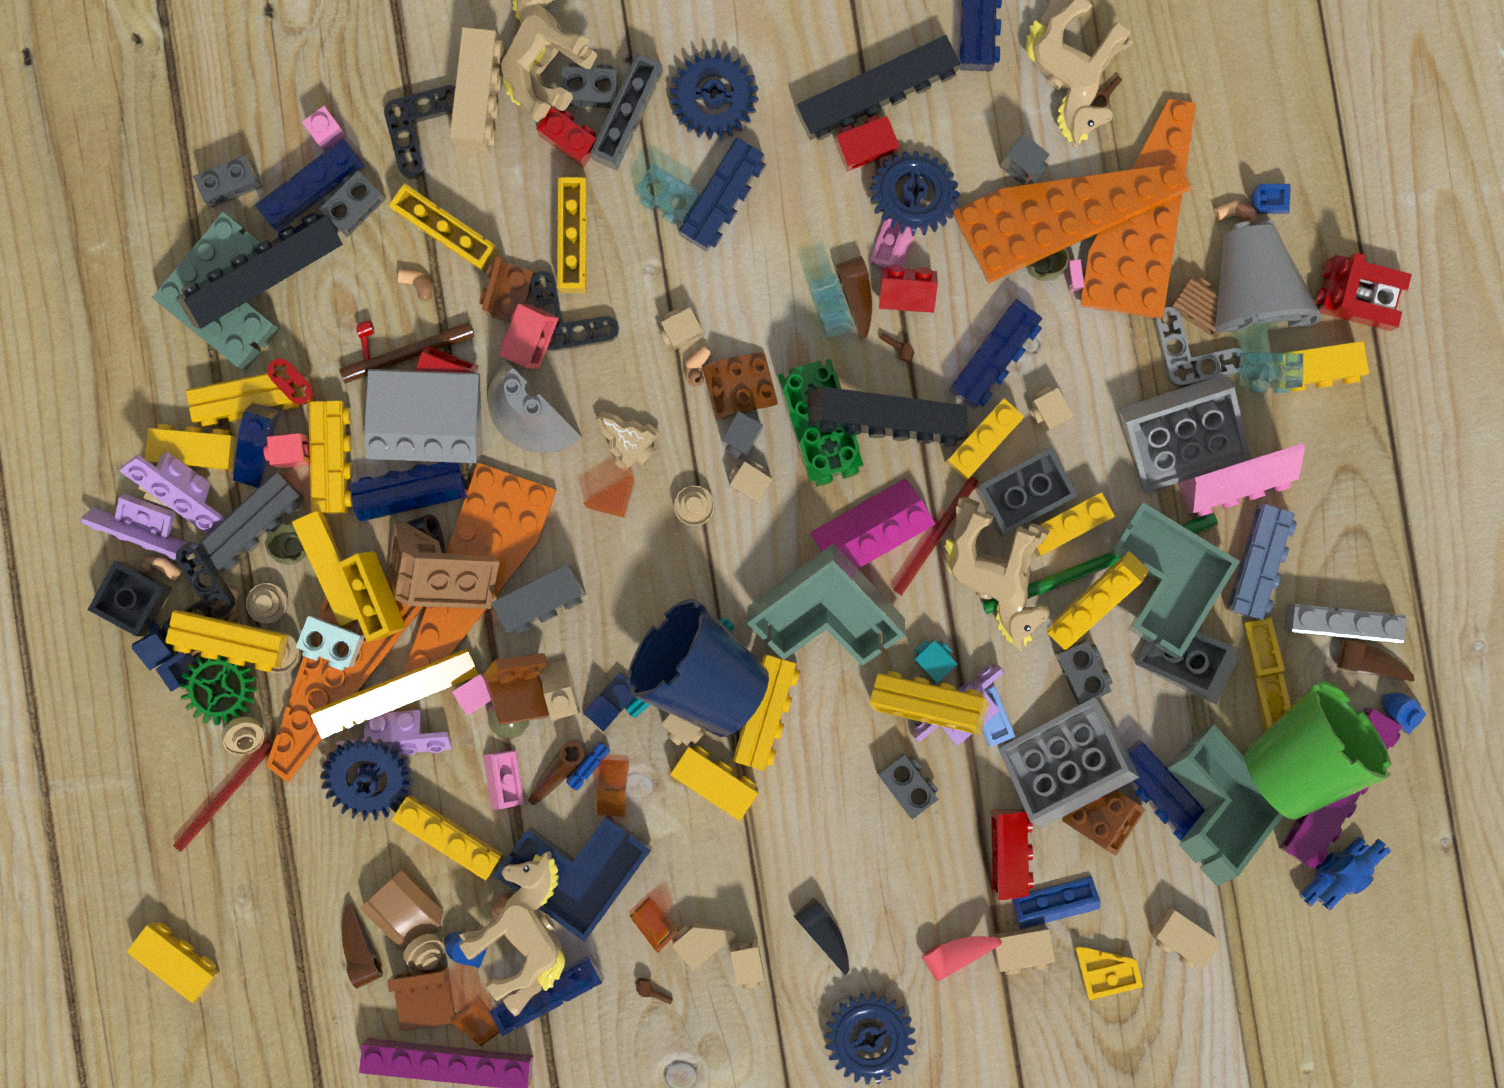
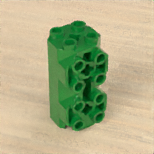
M831 359L825 361V366L822 365L821 361H816L788 370L790 375L784 378L783 373L777 375L809 483L815 482L816 487L832 483L834 476L842 474L843 479L858 475L860 473L859 468L863 467L864 464L856 435H845L842 430L821 432L817 427L808 426V393L820 387L841 389Z

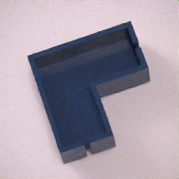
M607 815L576 859H574L530 826L494 876L517 892L521 886L515 882L505 880L502 875L504 867L511 864L533 861L535 855L541 857L545 852L550 851L558 868V885L553 889L554 894L547 899V903L539 909L585 942L650 853L652 846L633 832L630 836L626 835L625 833L628 828L610 815Z

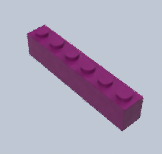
M1365 707L1363 712L1378 731L1386 749L1388 750L1389 747H1393L1400 738L1399 731L1402 726L1377 710ZM1369 787L1298 818L1279 849L1308 867L1315 869L1317 865L1320 866L1328 855L1326 850L1330 843L1335 842L1341 835V825L1344 820L1350 818L1357 808L1355 803L1360 794H1365Z
M368 1038L362 1044L359 1073L497 1088H529L533 1055Z

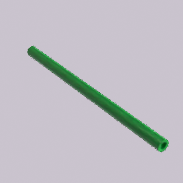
M1210 513L1181 524V526L1196 534L1217 526L1218 521L1215 514ZM1107 553L1029 583L1027 599L1109 568L1119 559ZM991 598L982 602L986 615L997 611L998 601Z

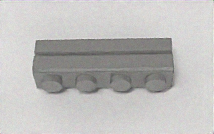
M1287 604L1284 629L1285 632L1404 643L1406 615Z

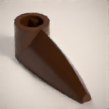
M858 256L836 264L835 271L860 339L868 336L870 329L872 294L865 261L862 256Z
M1341 640L1337 668L1414 682V675L1393 656L1362 642Z
M570 740L562 745L535 785L528 799L532 805L537 804L549 795L581 764L586 757V748L582 742ZM568 746L571 749L574 746L579 749L577 752L578 756H580L578 760L575 757L572 760L567 757L569 754L568 750H566Z
M349 904L344 908L342 943L347 962L346 970L352 985L358 989L383 977V970L353 904Z

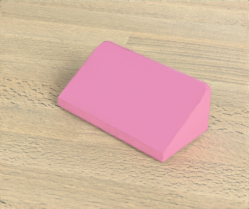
M892 219L883 222L869 263L881 268L891 265L904 267L914 238L911 235L910 227H907L904 233L900 234V224H897L890 230Z
M516 750L483 755L491 809H504L524 805Z

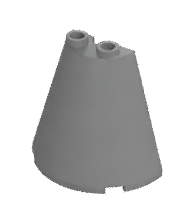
M1273 220L1263 221L1251 226L1250 222H1240L1234 225V230L1224 234L1215 325L1216 332L1241 331L1255 323L1288 321V327L1311 326L1321 320L1320 311Z
M503 360L498 365L489 384L488 407L494 425L504 438L523 450L535 453L557 452L573 445L582 438L540 394L529 396L526 393L525 387L528 382L507 361Z

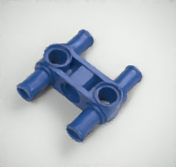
M1357 836L1342 853H1331L1327 855L1325 861L1320 866H1316V878L1298 893L1299 896L1305 898L1303 901L1311 907L1317 900L1319 902L1323 901L1322 905L1331 911L1346 894H1358L1372 883L1374 867L1391 853L1390 848H1384L1386 844L1380 839L1375 840L1371 846L1368 844L1364 845L1366 842Z

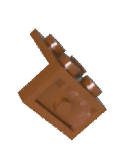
M497 255L495 262L491 261L488 267L487 277L490 278L488 288H483L479 304L483 305L482 310L488 317L511 323V315L517 308L518 303H527L531 289V279L535 272L507 264L502 256Z
M764 352L721 359L703 367L716 421L734 416L738 411L742 413L778 404Z
M545 653L495 660L483 674L500 725L542 719L549 716L546 700L537 677L548 663Z
M1114 790L1063 817L1062 821L1116 856L1146 809L1121 792Z
M448 966L421 972L396 974L387 980L389 992H395L401 1031L450 1024L456 1021Z

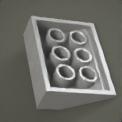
M369 369L364 431L366 459L477 463L482 454L480 373Z
M1225 374L1119 408L1125 436L1144 493L1251 459L1235 387Z
M1095 697L998 748L1030 822L1040 827H1044L1139 778L1125 746Z

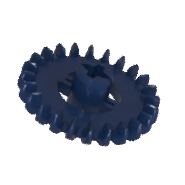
M706 50L703 60L695 53V63L693 64L688 59H685L687 70L678 67L677 72L681 78L672 77L671 79L678 86L677 88H669V93L677 96L669 100L671 105L678 106L672 113L675 116L682 115L678 121L679 125L689 123L687 127L688 133L697 129V138H700L704 132L707 133L708 140L712 139L714 133L717 134L719 140L723 139V132L733 137L732 128L735 127L737 130L742 131L741 121L745 123L751 122L747 113H756V108L750 105L759 101L758 97L751 95L759 89L756 85H750L755 80V75L746 76L749 66L746 65L740 69L741 58L732 63L730 52L727 53L724 59H721L720 50L716 51L714 58H711L709 51ZM708 77H719L725 79L731 85L734 92L726 91L724 84L716 79L706 81L702 89L696 88V86ZM713 89H716L718 93L716 99L710 98ZM694 99L702 100L709 109H719L725 103H732V105L721 114L710 115L702 112L697 107Z
M903 151L902 158L897 154H893L892 162L887 159L883 160V167H877L875 170L876 176L871 178L873 186L869 188V193L874 194V196L871 197L870 204L879 203L875 207L874 213L878 214L884 211L881 218L882 223L892 219L890 230L897 224H900V234H903L906 228L910 227L912 236L915 235L917 228H920L922 235L925 236L928 226L931 227L933 232H936L938 223L944 227L947 223L946 217L949 219L953 218V210H956L958 207L956 200L959 198L960 193L955 190L959 184L957 181L952 180L954 173L951 171L945 172L947 164L938 165L939 158L934 157L930 160L929 153H924L920 157L918 151H914L912 156L907 151ZM910 175V179L904 183L899 201L895 193V185L901 178ZM920 176L930 182L935 194L933 201L924 208L921 207L924 205L928 186ZM915 177H916V183H915V186H914V190H913V192H912V188H913V185H914V182H915Z
M367 736L365 742L360 737H355L354 743L347 739L344 740L343 746L335 745L334 752L327 754V761H324L322 764L324 771L320 775V778L325 780L321 788L329 789L325 796L326 799L336 796L332 807H336L340 803L344 804L341 814H344L351 808L352 819L356 817L358 812H362L363 821H366L368 814L371 812L374 820L377 821L380 811H382L385 818H388L390 808L396 813L399 809V804H402L406 796L411 794L410 786L413 783V779L409 776L412 773V769L405 767L408 760L406 758H399L401 755L400 750L391 751V743L383 746L382 739H378L375 743L372 742L370 736ZM359 761L376 763L360 765L355 772L353 781L349 783L347 771L351 765ZM385 771L387 784L382 790L375 793L381 773Z
M874 991L871 992L869 1000H866L864 994L860 992L858 1002L852 996H849L850 1006L840 1002L839 1007L842 1013L831 1012L836 1022H826V1025L833 1031L824 1033L825 1038L832 1040V1042L825 1044V1049L834 1050L829 1055V1060H839L835 1065V1069L839 1070L845 1067L844 1077L854 1073V1082L857 1083L861 1077H864L866 1085H869L872 1077L875 1078L877 1084L881 1083V1076L883 1075L888 1080H891L892 1070L897 1074H901L898 1065L907 1066L909 1064L904 1056L914 1054L913 1050L908 1048V1045L916 1043L914 1038L908 1037V1035L915 1032V1028L906 1027L912 1020L911 1016L902 1018L905 1007L902 1006L895 1010L896 999L886 1004V994L883 993L878 1001ZM868 1018L878 1019L885 1024L879 1028L874 1023H864L857 1030V1039L849 1041L850 1032L854 1025L861 1020ZM870 1032L871 1035H874V1041L869 1042L866 1039L865 1033ZM891 1035L890 1045L881 1056L869 1059L855 1053L861 1049L866 1052H875L881 1048L883 1038Z

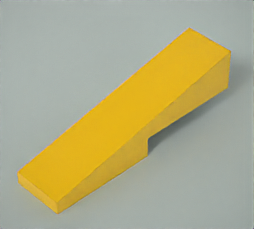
M314 511L292 521L340 627L357 621V616L335 565L341 562L342 558L325 515L319 511Z
M1272 618L1243 624L1264 732L1291 707L1283 675L1285 668Z

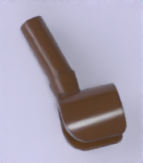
M1117 76L1103 92L1096 94L1093 102L1097 97L1101 96L1105 99V104L1102 107H1106L1109 103L1110 95L1121 83L1122 79Z
M884 333L880 335L879 338L899 349L898 359L905 362L912 361L914 350L911 345L897 342Z
M638 978L636 990L640 996L657 998L668 1004L672 1003V997L657 990H652V980Z

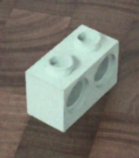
M308 616L296 648L303 650L302 655L318 661V658L322 657L329 660V666L344 671L345 667L354 666L365 636L318 617ZM316 631L323 637L322 644L319 647H315L311 643V635ZM341 641L347 643L349 647V652L345 657L338 655L336 650L337 645Z

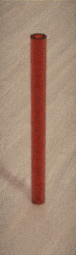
M972 476L967 479L893 588V591L901 596L903 595L956 517V506L958 505L959 498H968L979 483L978 480Z
M266 740L173 844L178 851L182 852L271 752L273 745Z

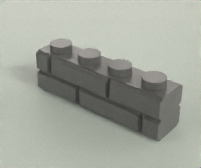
M636 54L590 152L594 161L611 169L618 170L634 136L633 132L636 131L657 87L656 83L659 82L663 74L661 63L642 54Z
M276 471L198 544L204 549L218 572H223L224 570L229 572L239 564L240 560L238 557L243 552L247 551V553H250L260 544L258 538L265 532L268 533L270 530L272 531L279 527L281 524L279 519L285 513L291 515L301 506L299 500L304 496L281 472Z

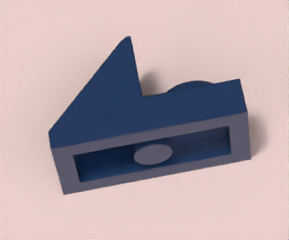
M619 672L583 712L603 732L634 699V696L629 692L631 684L627 682V678Z

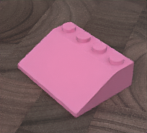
M1301 443L1177 483L1187 514L1196 512L1197 517L1213 513L1212 507L1222 504L1223 509L1240 504L1238 499L1248 496L1249 500H1254L1266 496L1264 490L1275 487L1276 492L1291 488V482L1298 480L1300 477L1305 451L1304 444Z

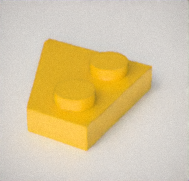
M1079 945L1074 946L1089 1001L1143 987L1135 958Z

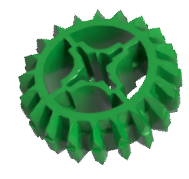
M218 655L217 660L207 658V661L201 656L196 657L199 667L189 663L188 668L193 674L183 673L182 677L190 681L189 684H180V688L188 689L189 694L182 695L181 699L187 700L190 698L192 701L185 708L187 710L194 707L197 708L193 714L194 718H198L204 713L203 723H209L211 717H213L214 725L218 726L221 723V717H223L225 724H228L232 721L231 714L235 719L242 717L239 709L246 713L250 711L245 701L254 703L256 699L249 696L248 693L258 691V688L255 686L249 687V682L257 680L256 676L248 678L246 676V673L252 670L251 666L242 669L241 665L228 663V657L225 659V656ZM223 665L216 678L201 677V674L208 667ZM231 669L240 680L241 691L230 684ZM219 680H221V686L228 692H220L219 696H216L217 689L210 684L219 683ZM197 685H200V687L208 692L207 706L199 698ZM224 696L238 699L228 710H215L217 704L220 703Z

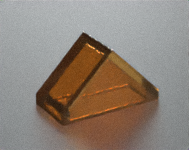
M628 476L583 504L587 509L626 519L635 485L633 476Z
M601 759L597 788V815L625 817L629 761Z
M650 897L629 916L658 953L679 932V926Z
M476 995L460 1007L450 1018L454 1025L480 1046L503 1030L479 995Z

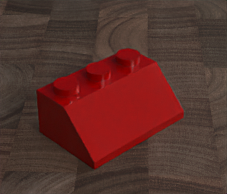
M1024 809L991 810L992 893L998 900L1029 896V889L1034 887L1033 872H1029L1028 861H1033V845L1028 844V833H1032L1033 823L1030 822Z

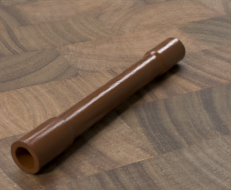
M466 322L429 338L371 359L361 360L339 368L343 382L347 384L368 376L369 369H384L420 356L426 346L439 349L475 337L470 322Z

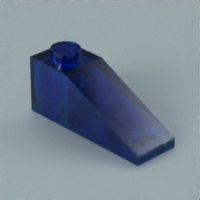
M253 402L244 410L237 439L233 481L256 488L261 486L267 464L264 456V447L267 444V437L274 435L280 410Z

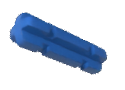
M598 742L592 749L593 752L589 753L576 768V773H572L567 779L566 783L572 789L577 791L583 785V780H587L601 763V758L604 759L610 752L609 747L603 742Z

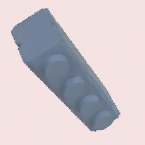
M1267 504L1257 505L1226 609L1227 611L1257 620H1263L1264 616H1269L1273 606V600H1270L1272 589H1277L1281 579V574L1277 573L1280 562L1284 563L1289 552V548L1285 547L1288 536L1292 537L1296 529L1297 521L1293 520L1295 513Z

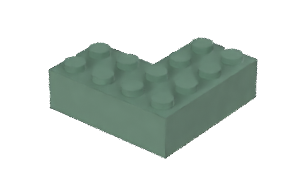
M222 212L152 298L236 367L246 371L261 353L251 344L256 342L265 348L280 328L246 302L204 328L199 329L192 326L176 298L183 293L181 289L193 282H197V284L207 279L206 274L217 268L225 269L231 265L230 260L241 254L249 255L255 251L254 246L260 243L248 231Z
M1142 502L1136 507L1125 525L1126 529L1121 532L1109 553L1120 559L1128 551L1131 552L1149 570L1146 576L1156 581V584L1128 629L1148 642L1157 640L1155 643L1156 647L1174 658H1180L1188 648L1240 561Z
M834 544L830 545L748 606L747 624L763 640L767 638V644L783 660L825 630L862 666L882 653V644L887 649L906 636L905 618Z
M1213 724L1193 736L1182 750L1183 752L1175 758L1167 769L1205 809L1181 840L1179 846L1195 863H1202L1200 869L1218 887L1240 875L1282 819L1283 815L1267 802L1254 784L1246 767L1245 757Z

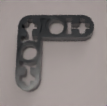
M447 85L393 99L386 104L384 115L397 165L402 175L406 178L416 179L423 174L425 169L414 123L453 113V105H449L448 102L439 103L441 109L437 110V104L433 97L437 96L438 100L442 101L447 99L448 93H452L455 96V86ZM422 99H427L431 102V109L426 113L417 111V103ZM395 107H399L401 111H404L400 114L402 123L404 125L409 123V126H399L397 119L391 116L395 111ZM407 132L412 136L411 143L408 146H399L397 137L399 134ZM410 152L414 163H418L414 167V172H410L408 168L404 169V166L408 165V160L405 154L400 156V153Z
M540 271L532 277L531 290L534 306L541 309L544 305L551 304L555 307V316L559 318L554 329L556 336L564 335L562 329L568 328L567 336L570 343L565 344L564 338L558 339L554 346L549 342L547 350L561 351L609 343L618 337L619 325L610 316L563 323L557 284L554 277L546 271ZM540 278H545L547 282H551V285L547 286L548 296L554 294V299L545 298L538 301V297L543 298L541 288L536 287V284L541 282ZM608 322L611 327H615V330L610 331V336L607 337L604 332L595 333L597 339L592 340L590 324H595V329L603 328V323ZM578 326L587 329L588 335L583 341H576L572 337L573 330Z
M189 542L183 545L176 553V561L200 597V600L181 611L192 613L194 609H199L205 616L221 619L234 608V595L199 544ZM193 552L195 557L188 560L185 555ZM202 564L203 567L199 568L196 572L193 570L195 567ZM201 573H206L211 577V586H205L200 582L199 575ZM218 600L226 602L224 606L221 605L212 611L211 606ZM171 617L162 626L165 637H167L168 629L170 628Z

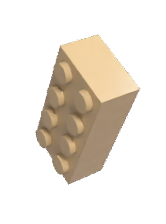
M462 27L450 139L457 150L490 153L491 146L496 144L497 130L493 129L494 118H499L500 103L496 102L497 91H502L503 76L500 75V64L506 54V48H503V41L499 39L497 32L494 30Z

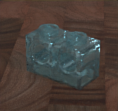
M652 164L635 191L637 197L640 198L638 202L651 211L653 208L663 213L661 217L673 225L677 222L680 224L684 223L700 197L699 191L655 164ZM659 184L663 187V190L659 195L653 196L647 192L649 186ZM676 198H681L686 201V206L681 210H675L671 207L672 201Z
M836 274L809 282V291L826 339L852 331L854 324Z
M1240 353L1239 386L1251 387V392H1268V388H1274V393H1291V388L1303 386V353Z

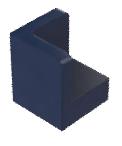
M155 620L149 623L150 634L132 643V650L149 671L174 657L172 644L166 643V637Z
M192 651L190 653L180 652L155 669L171 692L181 686L180 684L190 681L182 677L183 673L193 674L188 668L189 663L199 667L196 657L191 656Z

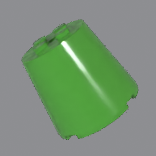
M1320 681L1312 686L1245 751L1246 767L1254 784L1267 802L1280 814L1294 820L1377 784L1388 778L1391 774L1387 770L1391 766V760L1378 731L1363 710L1357 713L1348 703L1351 697L1330 682Z

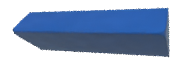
M1092 876L1029 892V896L1012 899L1020 929L1100 909V899Z

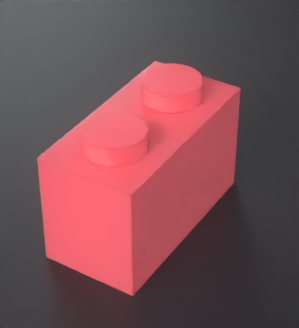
M518 303L517 308L511 315V324L508 332L502 339V348L499 355L524 368L540 369L559 318L533 305Z
M301 433L267 437V444H264L266 461H269L271 466L281 469L310 466L309 437Z

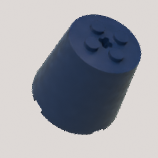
M695 599L684 600L665 612L666 619L658 628L652 626L638 646L627 675V682L631 684L629 692L634 697L716 736L726 737L738 731L754 715L767 691L769 673L767 668L703 604Z

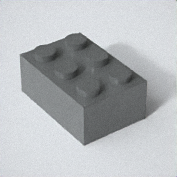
M1052 447L975 487L986 511L994 516L992 522L1000 537L1078 496Z
M566 564L492 602V605L506 633L514 632L515 635H520L534 628L532 622L538 619L540 622H546L558 616L556 610L562 607L569 610L583 603L581 598L586 596V593L572 565Z

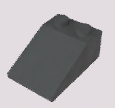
M1198 631L1180 658H1174L1156 647L1155 643L1157 640L1145 642L1135 662L1137 666L1214 704H1217L1240 657L1235 647Z

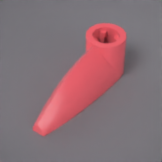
M987 936L960 938L933 946L921 958L935 980L939 981L1002 944V941L998 937Z

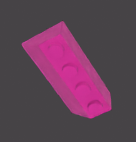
M905 478L810 533L821 552L834 544L859 569L936 524L921 498Z

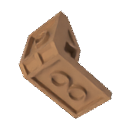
M395 522L387 568L395 600L407 606L491 609L499 567L498 556L442 553L439 541L408 523Z

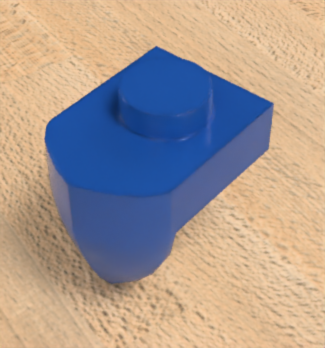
M1259 183L1255 186L1250 196L1252 206L1259 214H1290L1291 185Z
M1393 692L1381 696V703L1385 713L1394 722L1401 725L1400 730L1408 735L1421 723L1426 715L1420 705L1406 694Z
M452 932L444 937L445 951L450 959L459 964L480 968L487 948L475 958L469 960L459 947V943L463 941L459 935L463 933Z

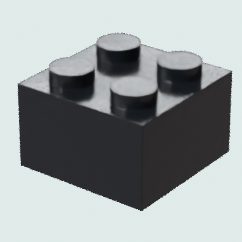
M114 560L87 610L136 637L146 636L150 629L149 623L156 619L172 587L124 561Z

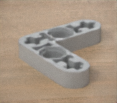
M1165 307L1163 318L1165 313L1169 317H1174V322L1170 326L1172 332L1177 329L1178 334H1171L1165 338L1164 333L1169 332L1167 323L1162 324L1161 319L1154 318L1166 374L1169 382L1173 385L1186 386L1224 374L1226 376L1236 374L1246 368L1248 364L1247 354L1239 348H1231L1191 358L1182 318L1179 311L1175 308ZM1175 339L1181 343L1182 349L1179 354H1171L1168 351L1167 343L1169 340ZM1232 354H1234L1235 358L1240 357L1241 362L1237 364V368L1233 364L1223 366L1224 372H1221L1222 361L1232 358ZM1203 360H1210L1214 363L1215 370L1211 375H1206L1201 371L1200 365ZM1194 362V372L1198 378H1194V373L1184 376V381H1181L1180 377L1174 376L1178 366L1181 367V370H1188L1193 368L1191 363Z

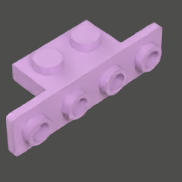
M169 452L160 456L157 467L139 455L134 456L121 466V473L206 534H209L225 519V517L205 503L211 483Z
M125 493L118 499L115 515L97 508H91L81 518V523L90 526L93 530L104 531L116 536L120 540L136 543L144 549L160 552L176 560L177 551L188 543L170 536L175 512ZM187 553V554L185 555L186 558H188L192 553H190V554Z
M997 664L984 667L978 673L979 677L971 684L970 682L965 683L957 690L966 693L967 689H973L983 693V697H986L989 703L984 724L1000 712L984 691L986 687L1004 674V670ZM918 721L910 734L917 742H920L939 726ZM942 727L956 746L972 734Z
M420 710L387 712L364 721L363 742L366 741L367 736H370L374 743L378 739H382L383 746L391 743V751L400 750L402 755L409 756L417 752L440 753L444 750L452 749L448 732L422 734V714ZM338 741L337 745L343 746L344 741Z

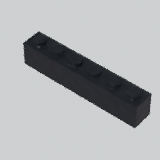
M944 35L796 104V113L809 140L814 138L822 140L832 134L831 130L841 126L843 129L854 125L857 122L856 119L865 114L867 117H871L881 112L882 106L889 103L894 106L907 99L906 95L916 91L917 94H920L932 87L931 84L938 80H941L942 83L951 80L957 75L956 72L959 70L960 62L947 35Z
M316 212L308 214L301 219L302 224L295 228L289 226L277 233L279 237L273 241L265 240L254 246L255 251L249 255H238L230 260L231 265L225 269L217 268L206 274L207 279L199 284L193 282L182 288L181 291L183 293L176 298L192 326L199 329L204 328L342 246L343 243L328 216L316 214Z
M820 387L808 393V426L817 427L821 432L842 430L845 435L867 433L870 438L892 436L895 441L917 439L919 444H929L934 441L940 442V446L944 447L956 446L958 441L968 438L967 405L830 387Z

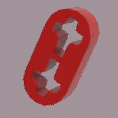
M279 358L273 360L268 365L267 372L269 378L289 400L295 404L305 405L313 399L314 388L292 363ZM277 366H287L285 373L290 377L288 381L281 376L276 378L278 373L276 370ZM294 382L300 387L306 386L304 390L306 396L304 398L300 396L295 398L297 392L291 386Z

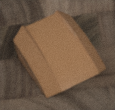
M406 868L402 869L360 907L402 949H406L407 945L417 937L433 933L440 926L444 912Z

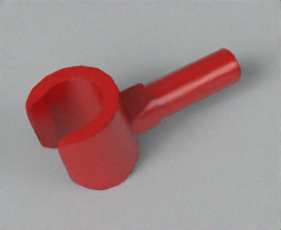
M370 320L361 322L356 327L357 334L362 343L363 360L370 359L367 336L375 334Z

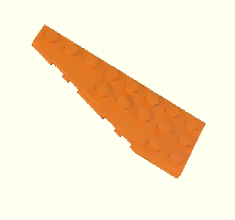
M1168 99L1132 169L1178 163L1185 175L1196 103ZM1182 194L1097 234L1087 255L1084 288L1082 289L1079 307L1158 319L1163 318Z
M1173 163L1002 188L954 210L953 217L989 284L1189 191L1191 185L1179 164Z
M477 463L446 554L498 556L499 567L493 593V602L528 554L538 544L557 490ZM427 607L404 672L412 671L452 655L453 651L487 609Z
M385 575V577H386V579H387V582H388V584H389V587H390V589H391V592H392V594H393V590H392L390 578H388V577ZM325 596L318 618L340 626ZM395 600L406 628L384 639L367 642L364 638L354 666L345 667L344 671L329 666V660L319 657L318 661L303 657L266 767L287 783L293 779L323 740L312 719L311 711L359 692L424 606H407ZM358 620L344 626L346 629L364 635ZM316 631L312 634L311 643L313 646L319 647L322 644L323 637ZM344 641L337 645L338 655L345 657L349 652V647Z

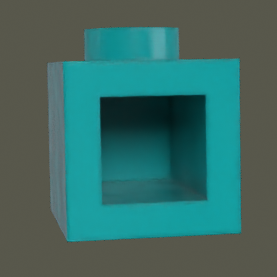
M924 640L914 650L917 655L913 660L937 684L958 665L949 656L953 651L942 640L939 643L935 640H931L929 643Z

